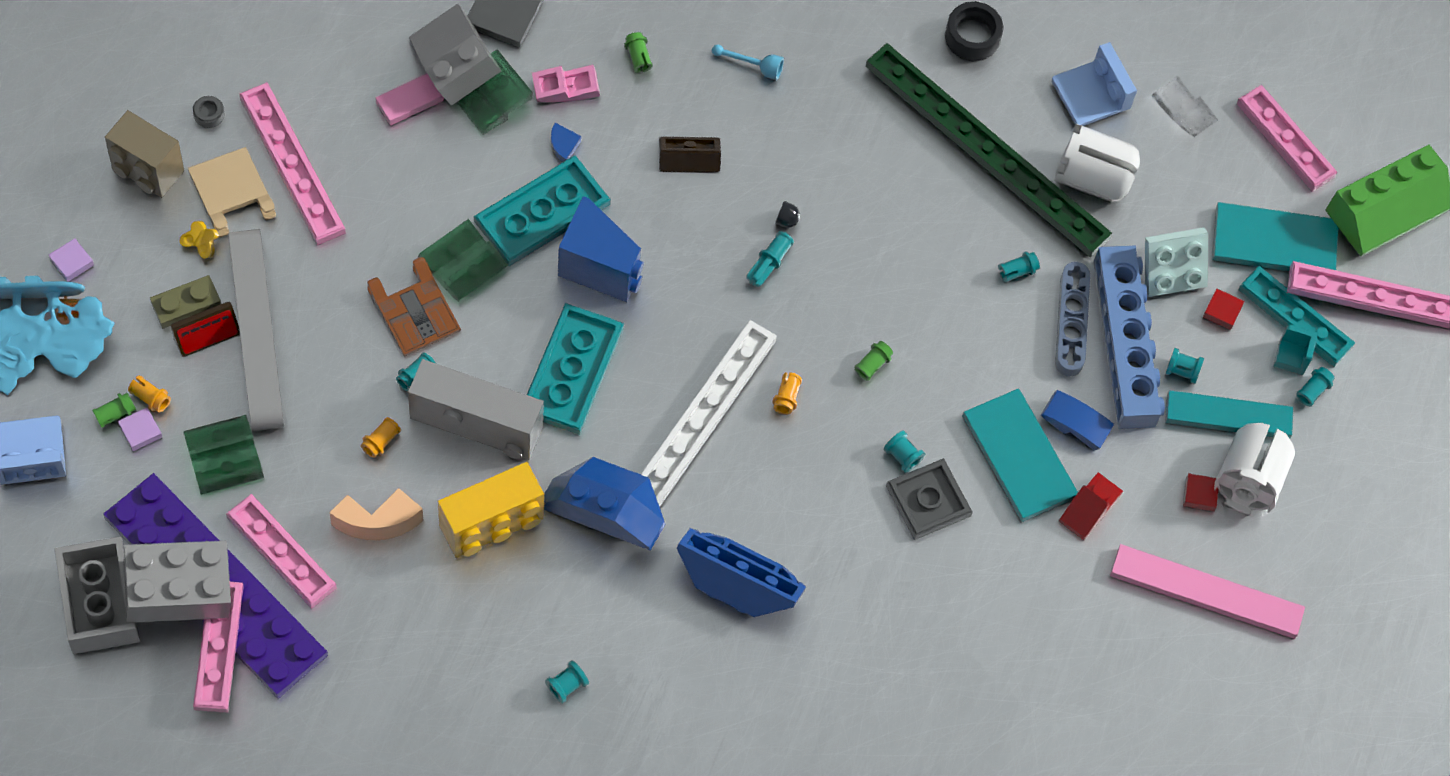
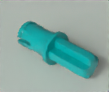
M779 231L766 250L759 252L760 258L746 276L751 285L762 286L772 271L781 266V259L794 244V240L790 235Z

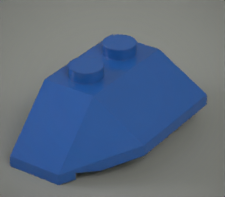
M592 457L553 478L544 493V510L649 551L653 548L666 525L649 477L596 457Z
M690 528L676 548L695 588L705 592L709 597L718 599L734 607L737 611L752 617L794 608L806 589V586L802 582H798L796 577L783 565L724 536L700 533L698 530Z

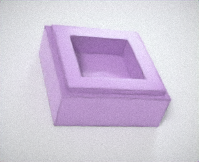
M75 238L49 254L50 261L67 282L94 266L93 260Z
M144 408L118 421L119 427L132 451L162 438V434L148 408Z

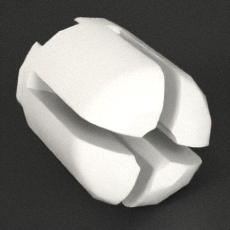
M1075 124L1072 130V138L1068 142L1067 147H1065L1057 172L1060 173H1057L1054 181L1109 202H1117L1123 199L1133 184L1135 172L1138 171L1140 165L1139 151L1132 144Z
M1264 423L1246 424L1236 432L1214 485V490L1218 487L1219 492L1226 498L1225 505L1248 515H1251L1252 510L1268 509L1267 513L1275 508L1295 454L1294 445L1287 434L1277 429L1271 443L1266 448L1258 470L1253 469L1270 425Z

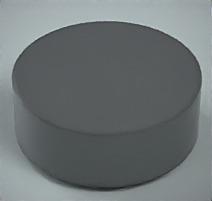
M201 97L193 105L194 119L202 127H216L224 119L223 104L216 97Z

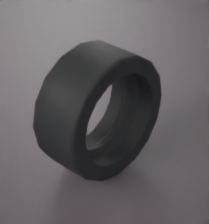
M977 1L965 2L955 7L949 15L945 31L947 46L955 55L970 61L984 60L992 56L999 48L1004 29L1002 18L994 8L986 3ZM964 20L980 21L991 30V38L979 43L967 41L957 32V25Z

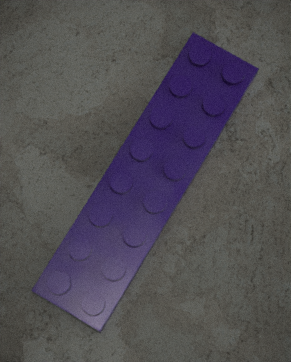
M152 473L103 513L104 519L129 545L220 541L155 473ZM227 549L230 582H241L244 586L235 655L279 699L328 657V651Z

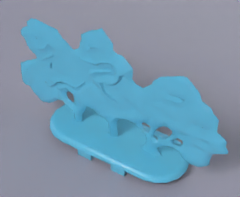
M25 276V282L11 283L6 277H0V299H13L11 307L0 311V391L8 395L16 387L17 379L19 377H26L34 369V358L38 355H44L57 371L72 378H77L84 372L89 362L97 359L99 354L104 351V338L112 334V328L115 325V322L103 315L102 302L92 296L79 300L73 307L61 302L58 297L76 296L85 291V286L74 282H43L39 276ZM21 298H47L48 307L39 315H25L21 311ZM58 308V313H63L64 311L70 321L69 324H61L56 319L54 309ZM71 310L78 311V318L72 316ZM50 312L51 318L45 321V314Z

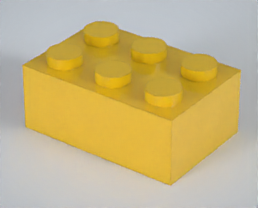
M524 462L438 500L439 527L455 558L462 555H474L481 550L482 546L491 542H503L511 536V533L522 528L523 530L532 529L544 519V492L528 462Z

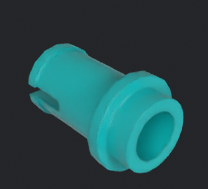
M1025 251L1021 257L1000 263L998 269L1003 270L999 273L1003 281L1007 283L1028 273L1034 275L1036 270L1040 269V263L1034 252L1028 253Z
M423 352L410 366L398 371L396 381L403 390L409 391L422 359L436 363L430 355Z
M1324 367L1314 369L1311 373L1312 377L1296 393L1298 400L1308 407H1312L1318 397L1326 389H1331L1335 377Z

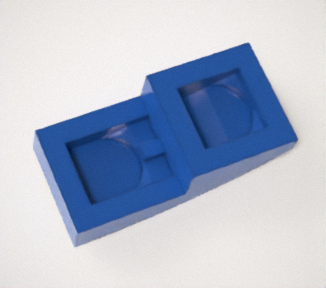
M1059 390L1053 393L1040 415L1063 434L1071 432L1093 451L1101 448L1114 426L1113 422L1087 404Z

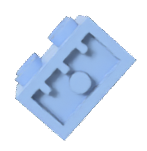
M1110 42L1099 46L1093 62L1057 74L1052 78V83L1075 124L1081 126L1131 109L1137 93V89Z
M60 416L0 423V485L66 476Z

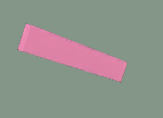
M268 82L239 93L245 110L316 244L320 245L346 234L342 221Z
M1295 261L1290 265L1287 293L1450 329L1449 295Z
M1122 544L1118 548L1110 574L1111 577L1293 639L1298 635L1305 606Z

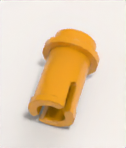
M786 372L782 375L778 394L772 400L774 410L780 414H791L797 407L796 396L802 383V378L798 374L789 372L788 376Z
M141 375L137 376L136 380L133 379L128 387V392L145 402L152 412H163L170 403L171 397L168 396L167 390L163 388L158 389Z
M386 417L369 436L365 435L363 437L362 450L372 458H375L377 455L381 456L384 453L383 449L401 432V428L393 419Z

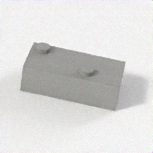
M422 359L408 391L410 419L502 450L507 456L514 459H521L522 457L530 460L543 429L544 401Z

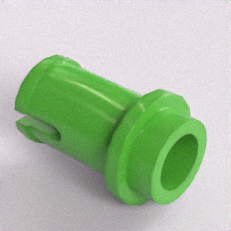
M641 32L627 35L624 47L626 50H629L634 71L640 73V67L642 72L650 70L653 64L646 47L647 38Z
M883 341L873 343L870 352L854 366L856 373L864 380L869 381L885 362L889 363L892 360L893 350Z
M119 393L117 394L118 398L92 410L101 428L127 414L128 416L132 415L131 412L136 410L128 393L124 395Z

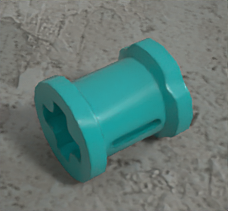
M1174 348L1165 374L1171 375L1174 373L1190 379V382L1195 384L1204 358L1199 357L1197 359L1179 352V349Z
M903 430L893 436L886 443L883 450L887 454L891 453L902 465L901 469L903 472L908 473L924 459L926 454L923 450H917L907 439L908 434Z
M573 660L568 662V667L554 678L548 677L545 679L548 689L561 704L566 702V697L580 686L586 687L589 685L587 676Z

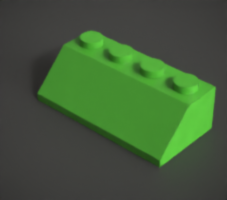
M1428 144L1336 191L1325 211L1362 257L1450 211V177L1448 167L1431 145Z

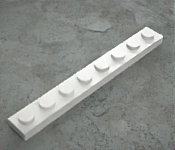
M751 320L748 322L641 475L649 477L659 507L774 345L777 335Z

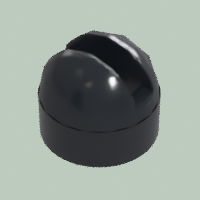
M784 201L775 224L787 228L795 226L800 219L798 208Z

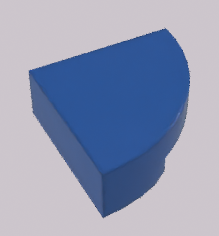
M555 122L551 131V144L556 157L561 162H564L571 158L581 143L582 136Z

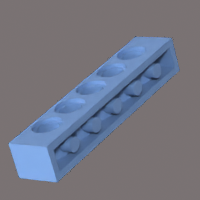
M1136 245L1099 247L1094 259V267L1118 429L1156 427L1160 416L1164 415L1165 406L1163 397L1158 396L1157 387L1160 386V372L1158 368H1154L1153 359L1156 356V346L1154 340H1150L1149 337L1152 324L1151 314L1146 312L1144 304L1147 301V288L1145 284H1141L1140 275L1143 273V261L1141 257H1137ZM1116 278H1122L1127 283H1121ZM1120 306H1127L1132 311H1125ZM1124 334H1132L1136 339H1129ZM1128 362H1136L1137 364H1139L1140 367L1135 368L1131 366ZM1132 390H1139L1145 396H1138Z

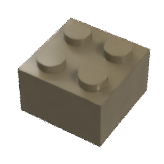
M129 110L123 114L105 136L112 170L122 178L128 177L132 179L140 189L148 194L153 192L163 198L184 172L179 141Z

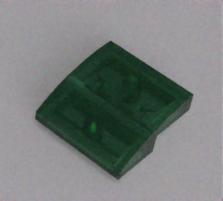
M498 49L492 52L491 55L501 69V72L456 102L482 135L507 121L508 113L533 99L531 89Z
M469 219L418 255V258H425L432 275L458 302L508 266L490 240L486 242Z
M247 415L183 431L201 495L264 478Z

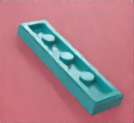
M1258 266L1240 285L1238 290L1283 327L1286 328L1287 325L1291 324L1318 332L1314 351L1333 367L1355 345L1352 339L1297 295L1287 293L1288 288L1262 267Z
M1169 390L1167 394L1165 423L1237 432L1246 424L1264 423L1270 425L1266 437H1273L1275 431L1279 429L1286 433L1290 439L1293 428V407Z

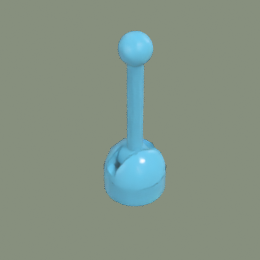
M714 45L712 48L714 56L724 55L758 65L762 74L767 78L778 80L782 72L784 57L768 55L764 59L759 60L725 50L721 45Z

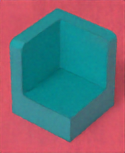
M1291 324L1287 325L1280 338L1273 367L1304 375L1313 358L1318 332Z

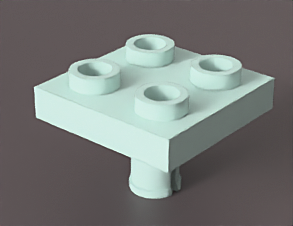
M1204 227L1145 237V285L1148 297L1208 287V232Z

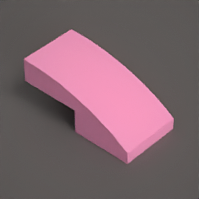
M594 65L563 71L562 66L532 73L538 102H568L600 96Z

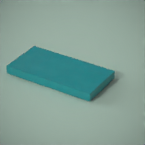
M574 155L476 214L474 222L506 264L511 266L565 233L583 196L589 198L601 210L611 205V199L577 156Z
M1218 202L1215 214L1213 261L1255 267L1260 266L1262 268L1290 271V265L1295 261L1336 270L1338 226L1331 218Z
M565 303L527 392L528 396L544 401V423L580 435L624 329V323Z
M1019 388L963 412V419L1021 523L1074 499L1078 491Z

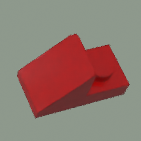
M1098 472L1087 486L1083 485L1059 519V522L1082 540H1085L1122 496L1123 490Z

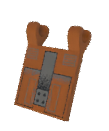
M419 257L413 261V272L420 282L390 296H387L378 277L367 281L368 293L376 303L404 357L461 331L424 257Z

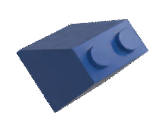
M583 196L559 245L558 276L627 302L631 292L636 294L642 282L643 276L640 274L644 262L640 261L641 248L589 198Z

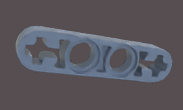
M1080 262L1067 264L1060 279L1055 365L1057 370L1065 376L1079 374L1086 359L1090 271L1086 265ZM1072 273H1077L1080 279L1077 289H1072ZM1069 299H1076L1081 303L1082 309L1072 311L1067 308L1065 302ZM1069 326L1075 327L1079 330L1080 337L1076 339L1068 338L1064 333V329ZM1069 348H1074L1072 358L1075 361L1074 366L1068 365V360H1066Z

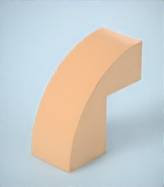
M398 488L372 515L347 495L330 511V520L333 527L349 536L364 540H386L403 535L417 527L423 521V508Z

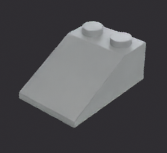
M459 3L409 37L425 71L436 89L451 106L501 72L498 64Z

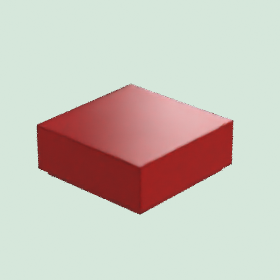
M1216 288L1203 318L1231 330L1245 301Z
M1188 473L1183 506L1214 512L1217 508L1219 490L1218 487L1214 490L1216 478Z

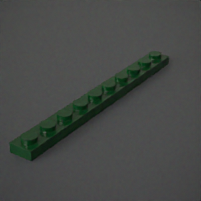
M886 43L866 61V68L1090 258L1098 251L1099 247H1102L1110 240L1112 236L1110 230L891 45Z

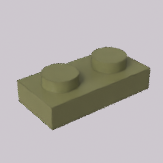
M210 275L150 297L152 307L162 329L169 327L172 323L221 304Z

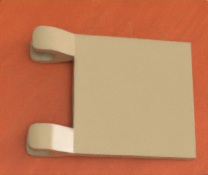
M246 147L188 168V172L212 225L218 231V237L226 236L229 233L228 224L223 214L249 204L258 203L264 220L276 217L274 203L268 195Z

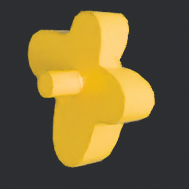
M194 221L191 224V230L182 234L179 242L184 247L196 246L199 255L204 259L212 258L215 253L214 240L218 238V231L216 229H207L202 221Z

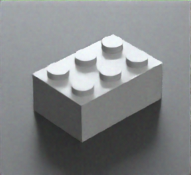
M122 537L54 548L67 638L72 653L78 654L140 642L137 622L127 623L123 566L124 543Z
M227 541L134 544L124 546L123 566L127 623L229 618L231 595Z

